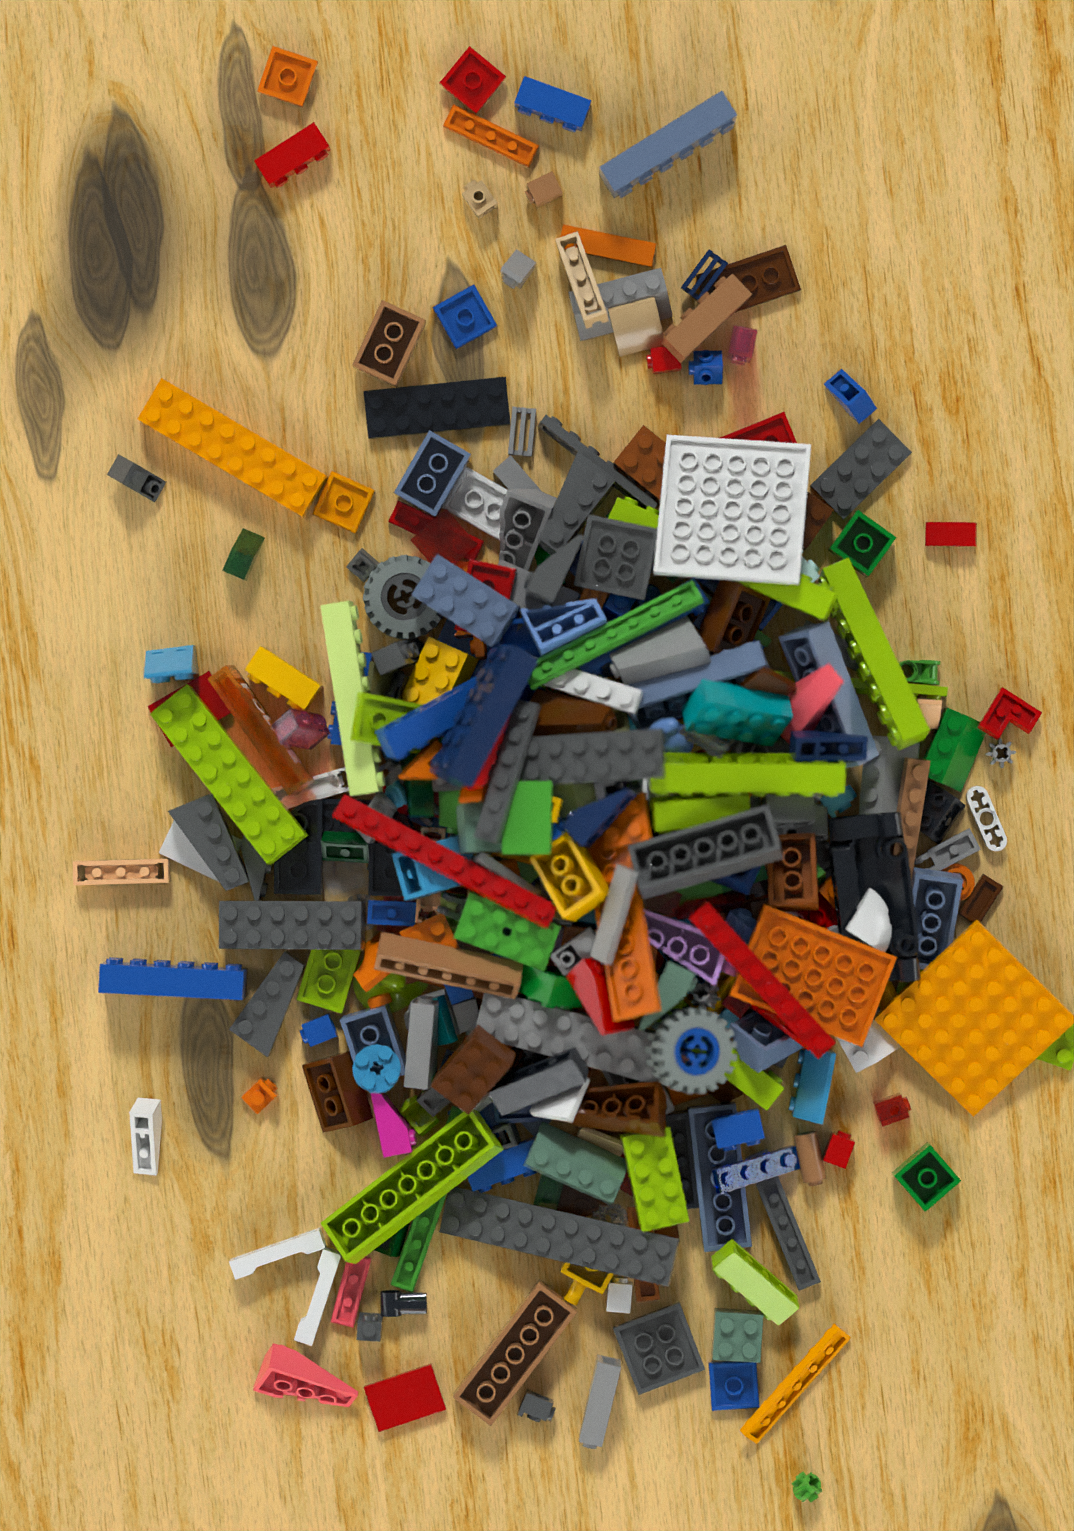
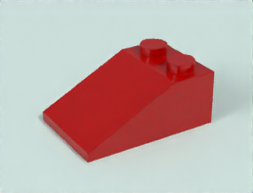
M593 957L586 958L566 975L601 1035L629 1031L635 1027L633 1018L622 1021H614L604 963Z

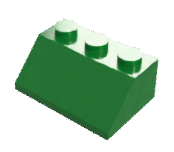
M944 708L939 720L938 729L935 730L923 758L930 760L929 779L959 792L962 791L986 735L985 732L977 728L980 723L979 721L950 708Z

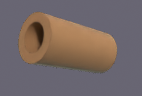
M808 1131L794 1135L803 1183H808L809 1186L823 1184L822 1180L826 1179V1173L817 1131Z

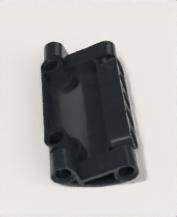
M901 812L870 813L828 819L831 843L828 851L838 934L872 947L846 930L847 925L858 910L857 906L868 889L871 888L885 902L889 910L890 924L892 925L891 939L885 953L893 955L897 959L888 981L910 982L920 980L919 940L908 848L904 842ZM898 843L899 852L896 855H891V845ZM909 938L911 941L910 948L902 950V941Z

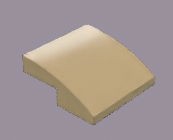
M654 297L608 309L620 357L663 345L661 342L664 339Z

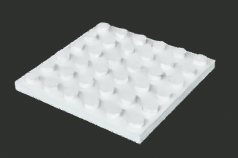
M667 435L654 575L799 585L811 444Z

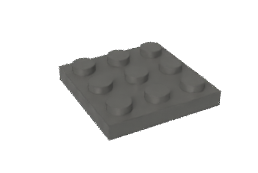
M588 514L574 586L645 600L656 550L658 529Z
M680 1302L613 1327L638 1395L705 1370Z

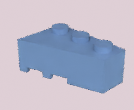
M596 599L567 602L565 605L552 607L546 605L538 609H520L522 620L541 657L607 624L606 618Z

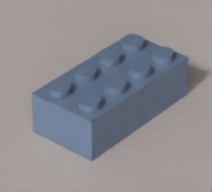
M438 554L411 594L492 647L499 644L522 608Z
M914 867L911 882L919 940L918 958L920 969H925L953 942L963 879L959 873ZM904 939L901 944L902 950L910 948V939Z

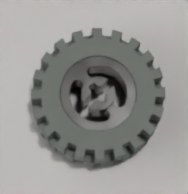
M408 555L393 556L379 563L378 567L369 574V578L364 585L365 590L363 594L364 608L373 625L386 635L403 640L424 636L432 629H435L443 615L423 602L418 609H414L415 597L411 596L409 598L410 602L407 604L404 601L397 603L398 606L407 609L406 614L396 613L388 602L389 590L394 585L397 586L394 594L395 600L402 596V591H405L407 594L412 593L414 590L404 586L403 582L410 580L418 584L430 563L420 557Z

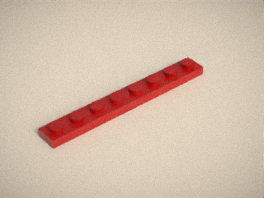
M708 902L703 903L689 917L690 921L816 1058L819 1059L836 1043Z

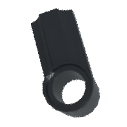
M399 1290L381 1291L380 1316L398 1317L402 1314H427V1292L402 1293Z

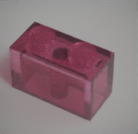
M734 325L726 359H731L732 364L745 366L746 362L750 363L758 330Z
M292 708L287 710L271 725L281 745L312 750L330 734L326 725L327 722L321 714Z

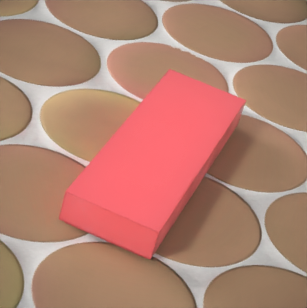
M365 1256L356 1264L346 1262L331 1318L332 1323L354 1328L372 1258Z

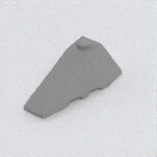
M536 489L507 490L499 515V561L501 559L529 571L538 548L539 538L557 500L556 497Z

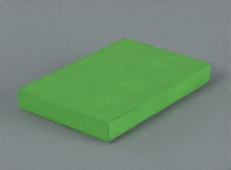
M518 781L503 829V855H552V781Z

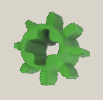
M801 1472L796 1476V1480L792 1482L793 1493L802 1502L807 1499L813 1502L818 1498V1494L822 1492L821 1481L812 1472L808 1475Z

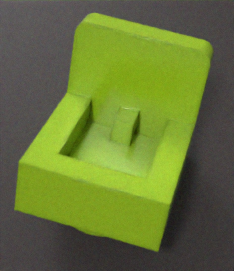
M415 1095L405 1100L398 1111L409 1121L418 1134L423 1137L440 1120L436 1115L432 1117L416 1101L418 1096Z

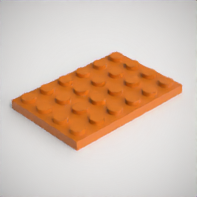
M763 905L748 947L828 1034L863 1047L897 957ZM737 972L729 995L774 1012Z

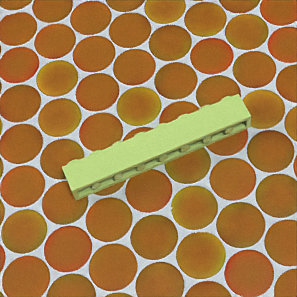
M352 601L320 605L350 796L383 792L382 786H385V778L383 772H380L378 764L381 762L380 749L376 748V745L350 740L357 693H367V691H370L369 678L365 677L363 668L367 665L364 653H361L360 643H363L362 632L360 629H357L356 620L359 619L357 605H354Z

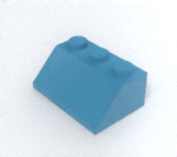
M800 1049L797 1061L798 1064H801L800 1073H795L793 1087H797L795 1097L791 1096L788 1110L792 1111L793 1117L823 1125L836 1059V1053L833 1050L829 1049L818 1059L810 1050Z

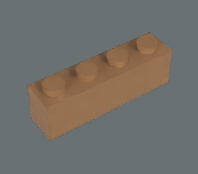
M733 274L727 279L725 276L720 278L714 284L716 289L711 294L708 292L703 294L698 299L697 303L699 305L694 310L689 308L680 317L682 321L677 326L672 324L663 333L666 337L661 343L680 363L692 354L751 297L752 293Z

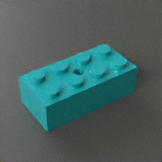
M705 679L701 680L682 708L687 732L764 746H773L793 718L789 695L747 689L738 685Z

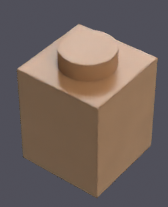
M553 171L526 183L528 190L524 191L530 205L535 203L537 208L563 196Z

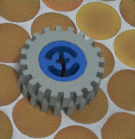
M675 1008L670 1010L672 1014L664 1013L660 1017L662 1023L655 1022L652 1026L656 1030L655 1034L648 1033L646 1039L652 1041L651 1047L645 1046V1053H649L652 1058L646 1060L648 1066L655 1068L651 1071L653 1076L661 1078L659 1082L664 1086H669L670 1089L690 1094L706 1093V1090L713 1091L718 1088L715 1083L723 1084L727 1080L724 1073H732L734 1067L729 1066L730 1060L736 1061L737 1055L732 1054V1048H737V1042L731 1041L729 1038L734 1036L732 1029L725 1028L728 1023L724 1019L717 1018L718 1014L698 1008ZM680 1047L707 1050L706 1054L680 1052ZM681 1057L686 1061L685 1064L682 1062Z

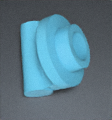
M398 780L386 787L385 794L397 807L407 804L405 788Z

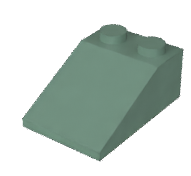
M667 959L657 982L662 1011L643 1015L638 1024L639 1029L645 1030L684 998L688 991L692 993L697 983V978L694 977L695 972Z

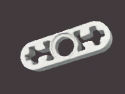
M981 786L969 788L966 793V801L986 847L992 851H1001L1007 844V837L988 792ZM974 790L978 793H983V797L980 798L982 805L988 803L989 806L988 808L980 809L977 813L975 808L979 807L978 802L971 800ZM983 812H990L992 814L993 821L990 825L985 826L980 822V815ZM997 825L998 830L993 831L997 837H1002V840L999 841L1000 846L996 847L995 844H990L989 841L992 840V835L990 832L985 834V829H991Z

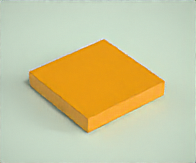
M331 471L312 515L356 534L375 490Z

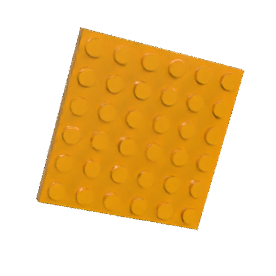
M978 920L973 922L920 972V980L911 981L874 1016V1020L973 1117L1074 1024V1014Z

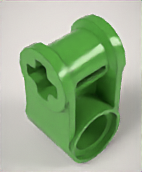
M906 660L899 662L900 667L906 664L911 668V675L906 678L907 682L928 685L940 684L937 676L938 665L941 664V661Z

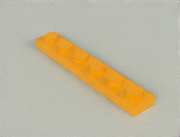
M834 1323L799 1364L793 1368L783 1382L777 1386L767 1400L761 1404L751 1418L745 1422L740 1429L742 1434L757 1444L851 1337Z

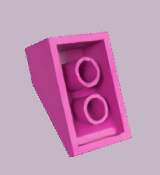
M385 1092L380 1094L371 1093L383 1157L412 1152L414 1145L417 1143L415 1129H410L407 1120L400 1114Z

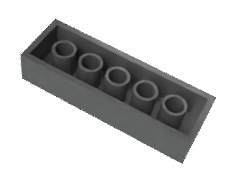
M769 805L628 846L633 868L639 872L637 883L644 899L784 859Z
M219 901V949H365V902Z

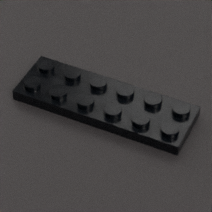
M506 377L364 391L368 439L425 434L429 430L432 432L511 425Z

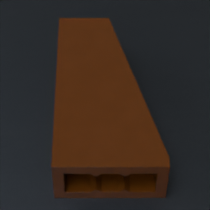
M536 689L529 702L537 703L541 706L532 737L611 732L617 724V719L610 705Z

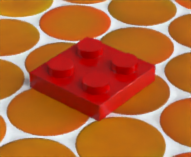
M469 46L439 84L472 112L477 114L503 83L506 76Z

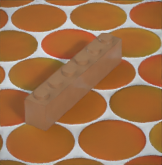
M383 932L381 933L374 965L375 970L516 999L523 963L512 959Z

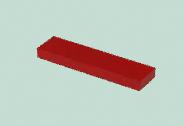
M399 500L388 521L467 560H476L484 543L483 540Z

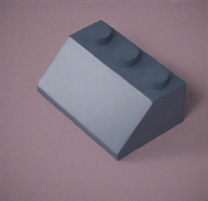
M756 1011L734 1021L729 1026V1029H732L734 1033L732 1037L737 1042V1051L740 1059L757 1073L804 1048Z

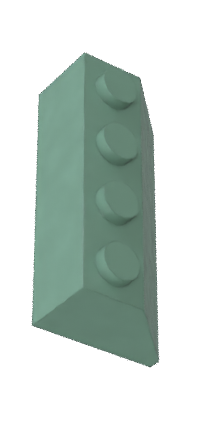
M545 1122L541 1123L523 1166L609 1205L614 1202L627 1170L624 1158Z

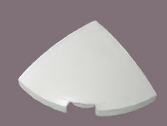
M869 888L857 906L858 910L847 925L846 930L872 947L886 952L892 933V925L888 916L889 910L883 899L874 890Z

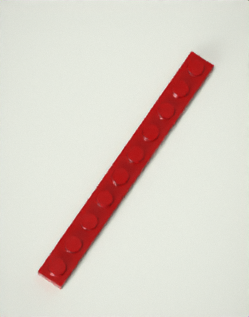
M345 794L333 813V818L546 930L557 911L555 904Z

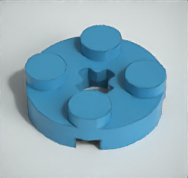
M370 1045L362 1049L355 1056L353 1077L356 1083L364 1090L373 1094L384 1093L392 1089L398 1081L401 1065L398 1056L390 1047ZM374 1063L383 1066L384 1069L380 1070V1075L370 1072V1068L373 1067Z

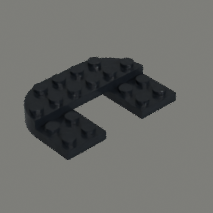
M341 799L307 801L298 805L290 812L308 836L274 862V894H323L321 839L324 832L358 833L354 828L333 818V813ZM355 799L366 806H368L372 801L367 799ZM398 810L394 813L391 819L416 831L407 815L401 814ZM377 840L374 843H369L368 896H404L392 854L398 853V851Z

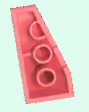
M830 664L821 667L796 682L797 690L789 695L793 718L780 735L789 745L791 731H814L842 686L843 679Z
M275 1343L272 1344L265 1354L253 1386V1391L275 1398L291 1395L297 1396L298 1401L313 1398L318 1399L321 1404L350 1407L358 1396L357 1390L296 1350Z

